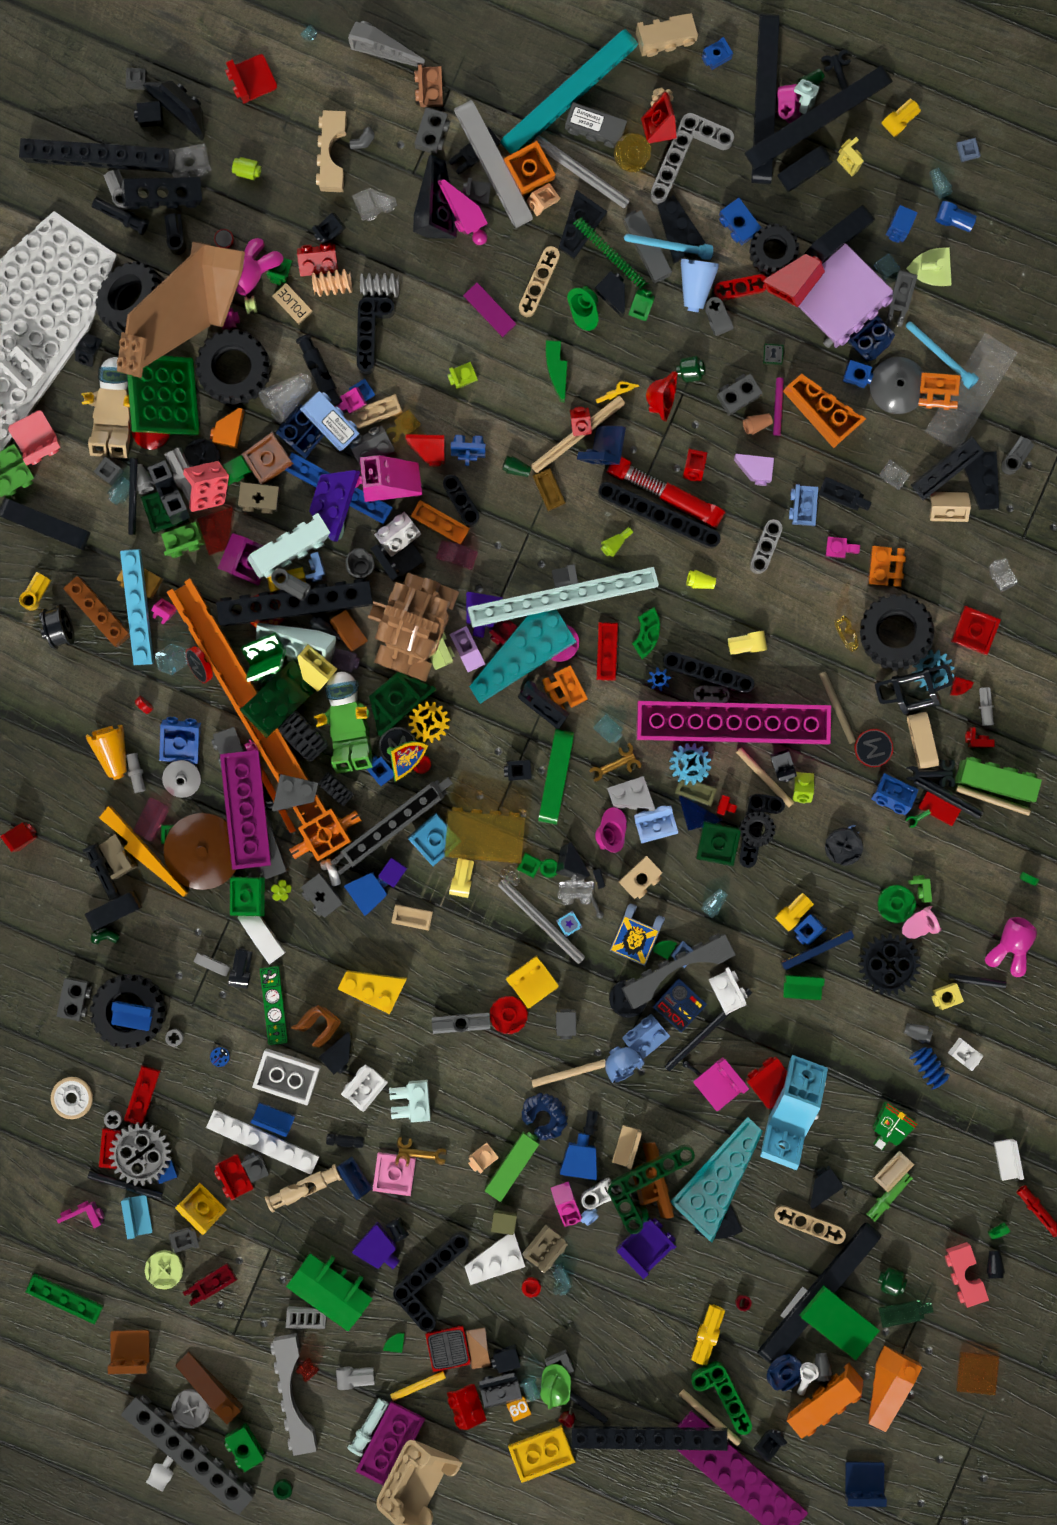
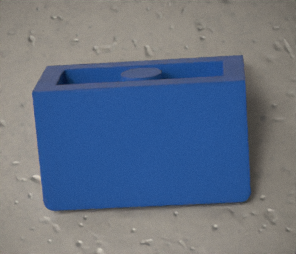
M119 1001L112 1003V1025L144 1031L150 1030L154 1008Z
M260 1102L250 1123L287 1137L295 1116Z

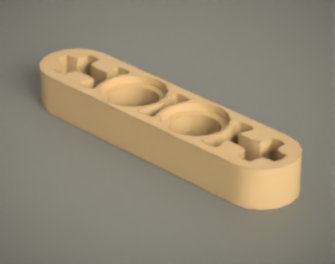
M550 246L543 251L520 301L519 312L524 317H531L536 312L556 268L560 254L555 247ZM551 251L554 252L556 257L552 258L549 265H552V268L547 264H541L542 261L544 263L547 262L548 256L546 254H550ZM539 269H547L549 275L546 278H540L538 276ZM535 285L541 289L540 294L536 296L530 293V288ZM526 296L533 299L531 303L532 311L524 312V307L522 306H526L529 302Z
M779 1205L774 1210V1217L777 1222L834 1244H840L846 1238L845 1231L839 1225L785 1205ZM784 1209L786 1214L790 1216L794 1212L792 1223H789L790 1219L787 1217L780 1219L778 1212H782ZM804 1216L806 1218L805 1225H796V1218ZM816 1223L824 1225V1230L821 1233L814 1232L813 1227ZM828 1226H831L829 1230L832 1232H837V1230H839V1233L842 1236L834 1239V1236L828 1233V1236L826 1237L825 1235L828 1231Z

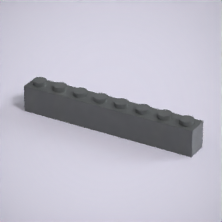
M237 727L213 734L212 745L215 751H219V754L245 752ZM266 811L272 865L257 867L260 877L264 876L265 879L287 872L288 869Z

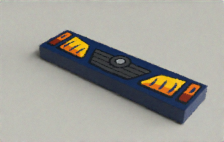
M847 930L781 961L782 968L787 970L854 938L852 930Z

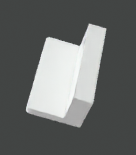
M1011 1138L994 1142L1001 1180L1024 1179L1017 1141Z

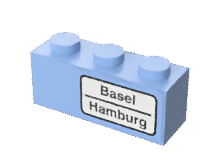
M318 391L300 410L341 451L359 434L358 428L352 421L348 422L343 417L344 413L339 407H334L330 403L331 399L326 393Z

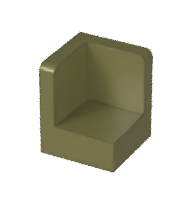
M494 1210L491 1232L514 1235L517 1213Z

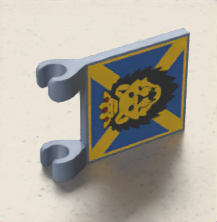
M631 903L626 909L610 951L645 966L665 918L657 916L653 927L632 918L637 906Z

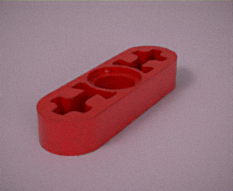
M758 274L719 282L714 287V297L724 301L763 293L766 291L765 284H763L761 289H759V286H752L753 291H749L750 284L748 281H751V284H756L758 279L763 282L767 277ZM737 283H744L746 291L743 293L738 292L735 288ZM730 284H732V292L734 294L731 295V291H726L724 296L721 293H717L720 287L726 290L730 289Z

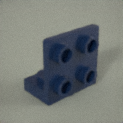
M597 426L593 449H586V452H578L577 460L593 465H620L626 427Z
M847 1461L845 1463V1501L847 1506L887 1507V1499L884 1495L883 1462Z

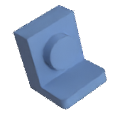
M318 552L310 554L312 559H309L311 570L316 572L305 576L306 580H311L312 583L323 580L322 577L326 576L321 556Z

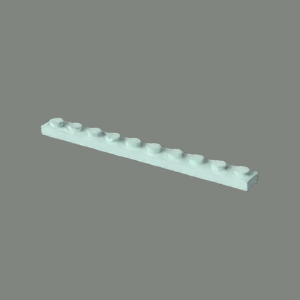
M651 567L468 607V613L472 627L656 588L659 584L655 569Z

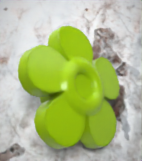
M279 880L278 885L274 884L271 887V891L274 892L272 898L275 901L280 899L282 901L287 900V893L291 892V886L286 885L285 880Z

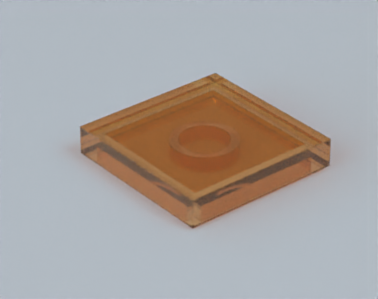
M960 1352L956 1391L996 1395L999 1356Z

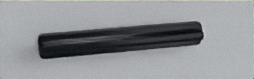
M918 777L913 782L920 788L977 819H980L983 815V809L924 777Z

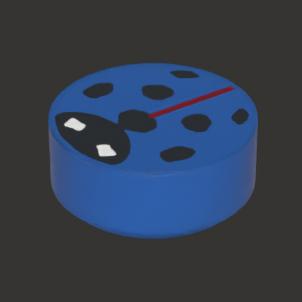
M217 1047L211 1052L210 1060L217 1067L225 1066L230 1060V1053L224 1047Z

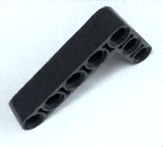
M459 1231L453 1234L399 1281L394 1288V1299L422 1331L430 1332L434 1329L436 1316L419 1297L417 1292L467 1249L469 1237L465 1232ZM462 1237L466 1243L463 1246H459L455 1243V1239ZM443 1250H448L451 1256L443 1258L440 1253ZM432 1262L437 1268L434 1271H429L426 1265ZM414 1275H418L422 1278V1281L416 1284L411 1278ZM404 1288L407 1290V1295L400 1296L397 1290ZM414 1302L418 1303L420 1309L413 1311L409 1305ZM425 1317H429L432 1319L433 1323L431 1325H425L423 1324L422 1319Z

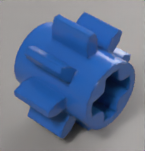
M657 667L655 674L649 672L652 678L647 680V682H652V690L655 687H659V691H662L663 685L669 687L666 681L671 679V677H666V669L663 672H659ZM662 675L664 683L656 684L654 676Z

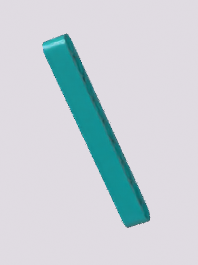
M623 29L507 133L500 143L510 154L528 146L538 135L572 106V103L577 102L628 56L639 43L626 29Z

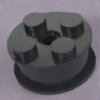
M58 604L57 608L51 610L47 608L42 609L39 612V618L43 626L41 628L43 639H47L50 647L53 649H58L59 645L66 643L73 645L75 640L74 629L64 605Z

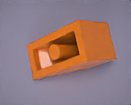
M243 408L236 409L216 422V426L212 427L210 434L214 444L237 449L245 413Z

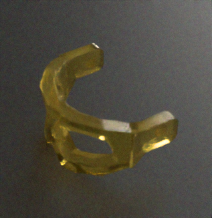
M846 616L836 619L834 624L842 642L849 651L854 652L858 649L859 645L856 631L850 629L851 621ZM843 621L847 623L844 632L853 635L854 642L852 643L846 641L839 624Z

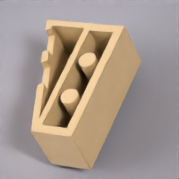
M692 13L673 16L663 22L656 19L653 20V24L645 26L643 22L637 23L636 38L641 55H647V57L655 56L663 50L666 52L673 51L677 46L684 45V47L693 45L698 37Z

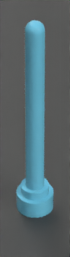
M632 234L624 236V240L627 242L698 254V257L704 260H711L713 255V246L708 244L698 247Z
M912 322L906 323L908 330L958 375H961L963 385L966 388L971 389L977 383L979 377L975 373L966 372Z

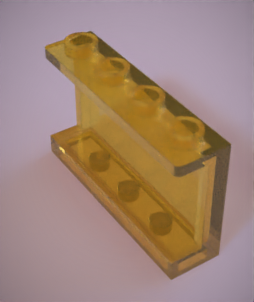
M452 807V811H447L448 817L443 857L521 863L525 817H520L521 813L509 812V816H503L501 811H490V814H482L483 810L471 809V813L463 812V808Z

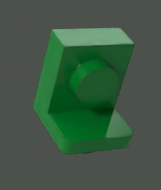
M283 258V262L279 266L267 271L266 275L270 282L277 285L287 283L293 261Z
M647 289L637 290L628 315L647 321L655 295H652V292Z

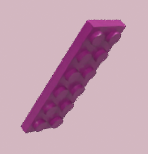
M259 750L220 754L232 870L270 866L272 864Z

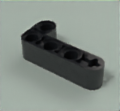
M861 205L817 239L804 255L816 256L823 264L845 243H848L872 224L875 218L864 205Z
M366 297L362 298L358 303L357 367L363 375H370L375 369L376 318L387 319L395 314L394 303L389 298ZM371 304V311L364 312L362 310L363 305ZM384 304H389L391 306V310L389 312H383L381 310V307ZM370 323L372 328L369 331L362 330V325ZM364 342L372 344L369 350H363L361 345ZM364 356H367L369 363L367 369H364L362 366L365 363Z
M752 794L747 800L745 816L752 812L779 814L785 808L784 800L777 796ZM754 797L761 799V805L758 808L752 806L751 801ZM773 800L780 802V808L777 811L771 809L770 804ZM758 822L755 827H750V832L753 836H761L763 823ZM742 837L738 861L741 866L751 868L757 862L759 847L747 845ZM744 847L748 849H754V852L750 851L749 857L752 858V862L749 861L747 865L746 861L743 860V857L747 856L748 851H744Z

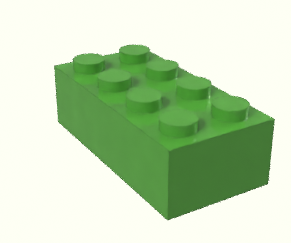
M973 757L960 760L955 783L1026 802H1036L1042 782L1041 779L1037 778L1036 774L1029 772L1019 774L1018 769L1011 767L1001 769L999 764L992 762L982 764L981 759Z

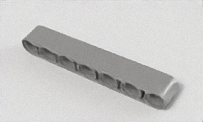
M469 100L454 108V112L513 226L518 228L533 220L532 214L474 102Z

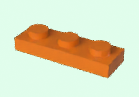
M421 500L410 516L460 546L470 530L469 527Z

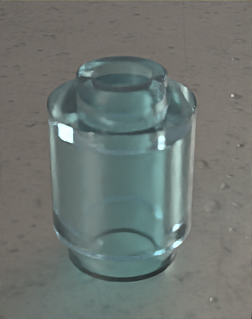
M123 476L117 479L107 492L109 495L108 500L115 505L119 503L123 505L129 497V480Z

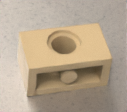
M645 856L618 882L634 899L636 897L640 899L648 892L646 888L650 884L654 886L662 879L660 876L662 872ZM640 873H644L647 876V881L644 884H638L636 881V877Z

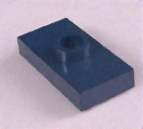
M353 1157L348 1158L336 1167L356 1200L372 1190Z

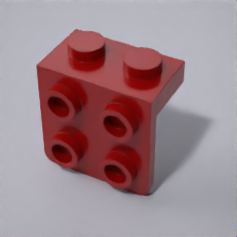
M263 54L256 55L236 65L233 59L226 62L228 67L225 70L229 81H234L235 87L232 88L236 97H241L243 104L277 89V84Z
M776 1056L766 1059L762 1063L763 1066L761 1068L752 1070L747 1075L748 1078L745 1079L768 1109L774 1107L784 1087L787 1070Z

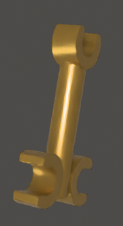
M630 743L627 744L629 747V752L624 753L621 747L618 748L619 753L624 757L601 768H591L590 772L598 771L599 776L593 780L599 781L604 774L627 764L629 772H632L630 767L632 763H636L638 768H641V763L636 760L633 754V746Z
M399 1137L397 1141L399 1152L395 1159L396 1165L399 1164L400 1159H405L406 1167H408L410 1157L433 1159L439 1165L445 1164V1159L438 1157L440 1154L446 1155L445 1149H438L436 1152L410 1149L412 1139L409 1138L408 1144L403 1145L401 1143L402 1137Z

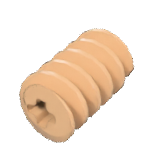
M343 269L342 275L339 274L338 270H335L334 276L328 271L326 277L320 272L319 278L316 277L315 273H312L314 295L317 292L318 296L322 297L324 291L329 296L331 290L334 295H337L338 289H340L342 294H345L346 288L349 293L353 292L351 273L347 274L345 269Z

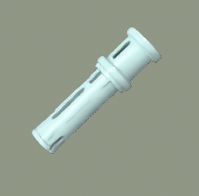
M381 1398L377 1399L364 1425L356 1431V1437L352 1444L348 1445L349 1451L358 1456L363 1455L362 1451L367 1442L371 1441V1434L389 1405L388 1402L383 1399L381 1400Z

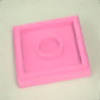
M378 1152L373 1191L411 1196L416 1157H410L409 1166L406 1167L405 1159H400L399 1164H395L398 1154Z

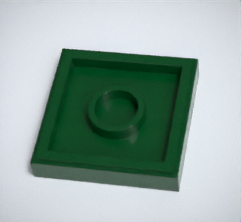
M703 821L696 859L734 867L741 834L740 828Z

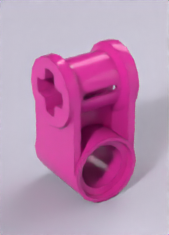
M797 84L778 87V114L788 123H792L801 117V112H799L801 95L794 92Z

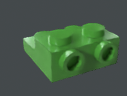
M15 443L0 451V496L3 497L5 495L8 498L16 493L15 489L18 487L26 488L33 483L32 479L35 477L30 467L25 464L23 456Z

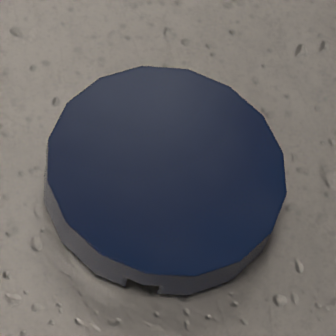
M791 1354L778 1357L768 1368V1383L777 1391H787L793 1388L801 1379L800 1367L802 1363L796 1356Z

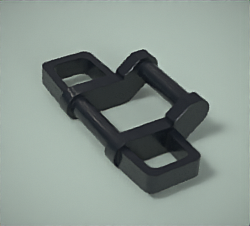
M944 664L933 668L926 667L922 671L900 677L898 675L893 676L892 679L876 683L875 689L880 704L898 702L903 714L906 715L910 714V711L935 705V707L940 706L942 703L938 691L953 685L954 679L950 665ZM945 669L949 681L947 684L936 688L932 671ZM925 678L931 698L908 704L902 684ZM892 682L897 699L885 700L880 687Z

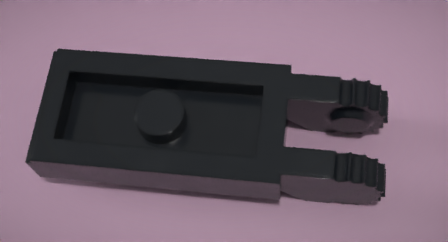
M488 127L487 129L498 147L501 144L500 140ZM468 143L449 160L450 165L456 164L461 158L466 160L465 163L457 168L456 172L458 175L479 162L471 143Z

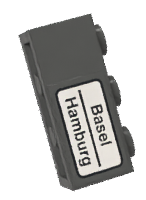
M572 103L565 123V129L568 130V133L575 136L579 134L584 135L586 139L593 142L597 140L604 142V145L610 148L620 146L627 126L626 120L576 103Z

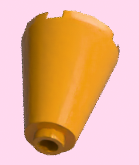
M118 725V729H113V726L93 731V736L87 734L86 740L107 776L112 777L113 780L124 777L127 768L123 725Z

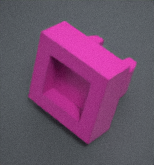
M161 598L154 604L151 611L154 612L153 618L155 619L159 615L163 618L161 623L164 624L176 613L177 609L174 605Z

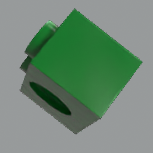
M247 1423L226 1435L225 1447L234 1454V1461L239 1469L242 1468L246 1472L265 1460L266 1454ZM242 1444L246 1445L249 1451L242 1452L239 1446Z

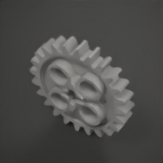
M137 1122L135 1128L130 1124L128 1125L129 1131L125 1128L121 1129L123 1135L117 1133L115 1136L118 1140H112L111 1142L115 1145V1147L109 1149V1151L114 1152L113 1155L109 1156V1159L115 1160L111 1166H117L114 1173H122L120 1179L125 1176L127 1177L126 1183L134 1180V1185L136 1186L138 1181H141L142 1186H144L146 1180H148L152 1184L153 1177L156 1180L160 1179L158 1173L162 1175L166 1173L163 1167H170L166 1161L172 1160V1157L167 1155L172 1152V1149H167L171 1142L164 1141L167 1135H159L162 1129L154 1131L155 1125H152L149 1129L147 1123H144L143 1127H141L140 1123ZM139 1136L147 1138V1145L139 1143ZM152 1143L155 1144L143 1157L140 1156L131 1164H127V1161L137 1155L138 1152L143 1151ZM124 1147H128L131 1149V1156H125L123 1154ZM150 1152H156L159 1155V1159L157 1161L152 1160ZM135 1163H140L143 1166L142 1172H137L134 1169Z

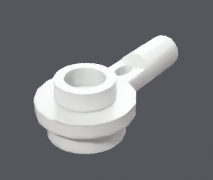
M810 1362L804 1363L800 1367L802 1381L797 1391L799 1395H804L808 1384L819 1375L818 1367Z

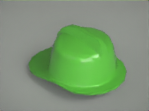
M559 1364L548 1365L542 1374L541 1399L548 1405V1409L566 1404L570 1399L571 1376Z

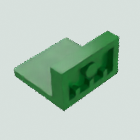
M276 632L241 647L242 653L250 664L246 676L247 682L258 681L269 673L275 674L280 671L286 649Z

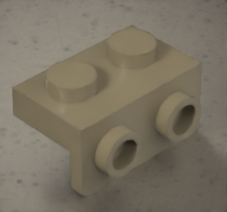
M545 1225L522 1255L536 1265L541 1272L545 1273L553 1266L558 1256L565 1251L568 1243L562 1235L548 1225Z

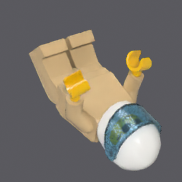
M117 357L105 360L102 366L99 367V391L95 393H81L84 396L82 404L95 406L93 431L88 441L90 456L107 457L109 451L110 457H128L131 436L129 391L126 390L128 389L127 374L117 371ZM103 446L104 450L98 451L95 447ZM120 447L123 448V451L116 452L114 449Z

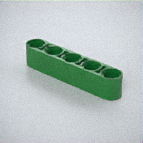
M555 729L538 818L540 822L557 825L574 732Z

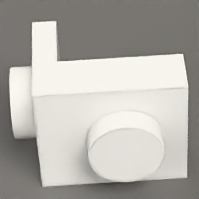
M961 1038L956 1041L948 1054L971 1071L974 1070L983 1058L981 1053Z

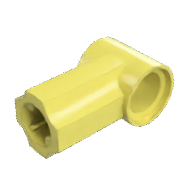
M758 631L748 633L745 636L728 638L730 655L767 650L765 632Z
M458 858L455 876L452 878L450 895L469 897L474 861Z

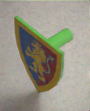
M411 741L395 748L389 747L387 749V753L391 755L395 781L412 771L424 756L428 745L422 742Z

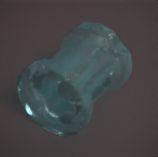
M535 1377L525 1379L519 1383L526 1394V1402H531L541 1397L535 1383Z

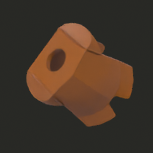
M317 1005L308 1010L296 1025L291 1026V1029L305 1032L313 1026L318 1017L323 1015L327 1020V1027L312 1044L314 1047L321 1048L334 1034L341 1021L329 1010Z

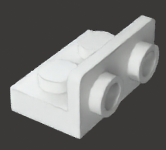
M729 967L725 968V972L709 979L726 1015L745 1006V999L748 998L743 987L739 989L736 983L739 979L735 971L731 972Z

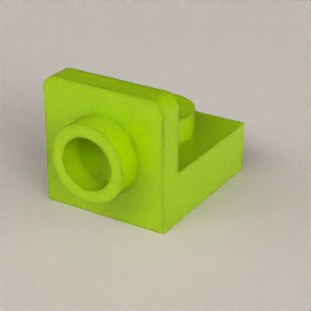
M471 362L456 368H449L450 374L447 376L450 384H455L456 389L478 381Z

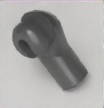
M367 127L363 130V134L359 139H351L350 149L369 147L375 136L373 129Z

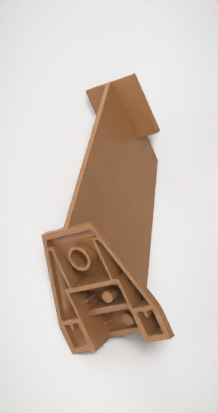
M192 242L191 255L127 315L126 330L122 332L119 341L120 349L117 359V371L142 378L143 368L211 325L223 327L243 271L245 252L211 246V244Z

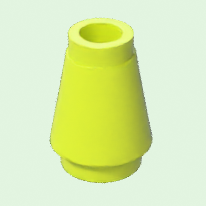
M698 570L689 571L686 581L687 586L699 589H714L716 578Z

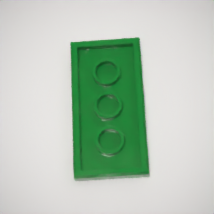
M825 1286L820 1289L799 1315L854 1360L861 1355L880 1332L876 1326Z

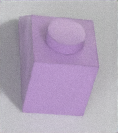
M735 454L734 461L749 480L755 482V485L766 486L767 483L772 481L774 458Z
M467 626L450 634L467 672L485 665Z

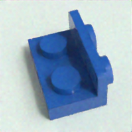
M884 773L871 800L880 806L892 809L897 814L906 815L912 808L919 789Z

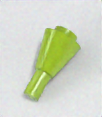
M628 527L621 534L602 541L601 550L606 556L614 557L625 539L633 531Z

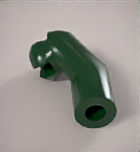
M108 928L95 930L91 934L90 940L93 944H99L100 941L108 939L116 944L120 935Z

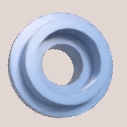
M587 1209L581 1215L583 1217L581 1222L587 1226L592 1224L599 1217L597 1210Z

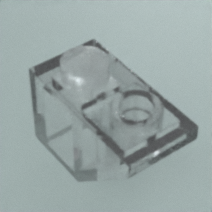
M371 188L352 195L362 221H371L377 217V214L382 212L389 213L397 206L394 197Z

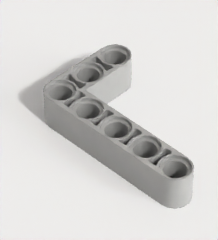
M687 113L684 115L676 131L677 139H673L653 184L650 195L652 202L659 205L667 200L693 138L720 150H727L732 146L733 132L696 114ZM692 121L695 126L689 128L685 125V122ZM704 128H709L712 131V134L705 135L703 134L702 130ZM727 136L730 141L723 143L720 137ZM679 138H684L687 141V144L680 145L678 144L677 140ZM675 155L679 158V161L673 163L669 158ZM669 173L672 178L664 180L662 174ZM657 190H661L664 193V196L658 198L655 196L654 192Z

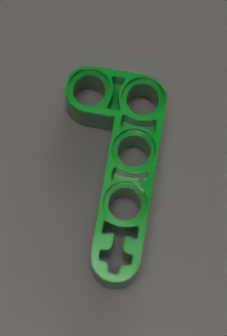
M715 1361L694 1371L691 1375L694 1389L705 1391L714 1386L737 1433L740 1435L750 1433L752 1430L750 1417L725 1366L721 1362ZM715 1368L722 1369V1373L719 1376L713 1375L712 1372ZM697 1377L705 1378L703 1384L695 1383ZM727 1385L731 1387V1390L728 1393H722L721 1388ZM732 1403L739 1404V1408L737 1410L733 1411L729 1409ZM739 1416H741L743 1422L745 1423V1427H742L740 1425L738 1419Z

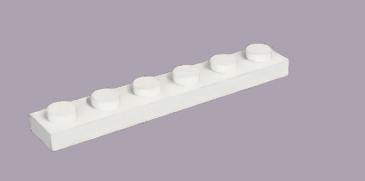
M215 1109L206 1128L310 1175L319 1159V1156Z

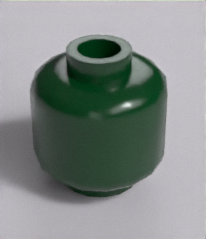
M698 356L682 358L680 366L676 367L678 377H682L685 383L699 381L706 374L704 360H700Z
M887 1268L885 1273H880L877 1283L881 1284L880 1290L882 1292L898 1296L900 1293L903 1294L908 1279H905L903 1272Z

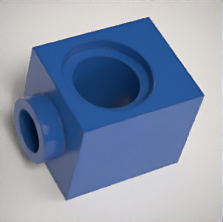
M850 360L842 381L865 388L872 381L874 374L871 373L872 367ZM857 370L861 371L864 378L857 379L854 372Z

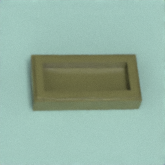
M682 779L678 782L675 794L711 806L717 788L702 782L700 783L699 781H696L695 785H692L691 781L685 785V780Z

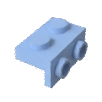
M660 806L655 811H641L634 815L641 843L678 834L671 806Z

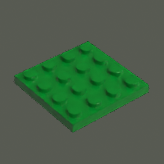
M161 356L143 368L142 378L127 374L132 432L181 435L199 434L193 358Z

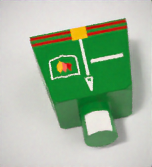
M885 1101L872 1128L879 1134L873 1144L881 1150L885 1148L889 1141L897 1146L918 1123Z

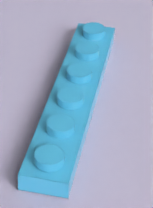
M141 549L122 550L120 554L133 664H153L154 656Z

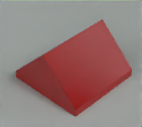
M664 92L641 118L646 140L649 143L677 139L675 115L669 94Z

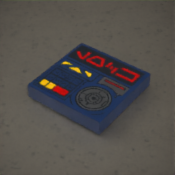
M678 978L653 1007L677 1030L682 1032L707 1004Z

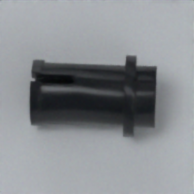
M587 1110L585 1127H583L584 1133L595 1135L596 1131H598L596 1126L599 1112Z

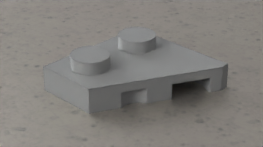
M644 776L607 788L615 808L627 807L634 810L646 808L649 811H655Z

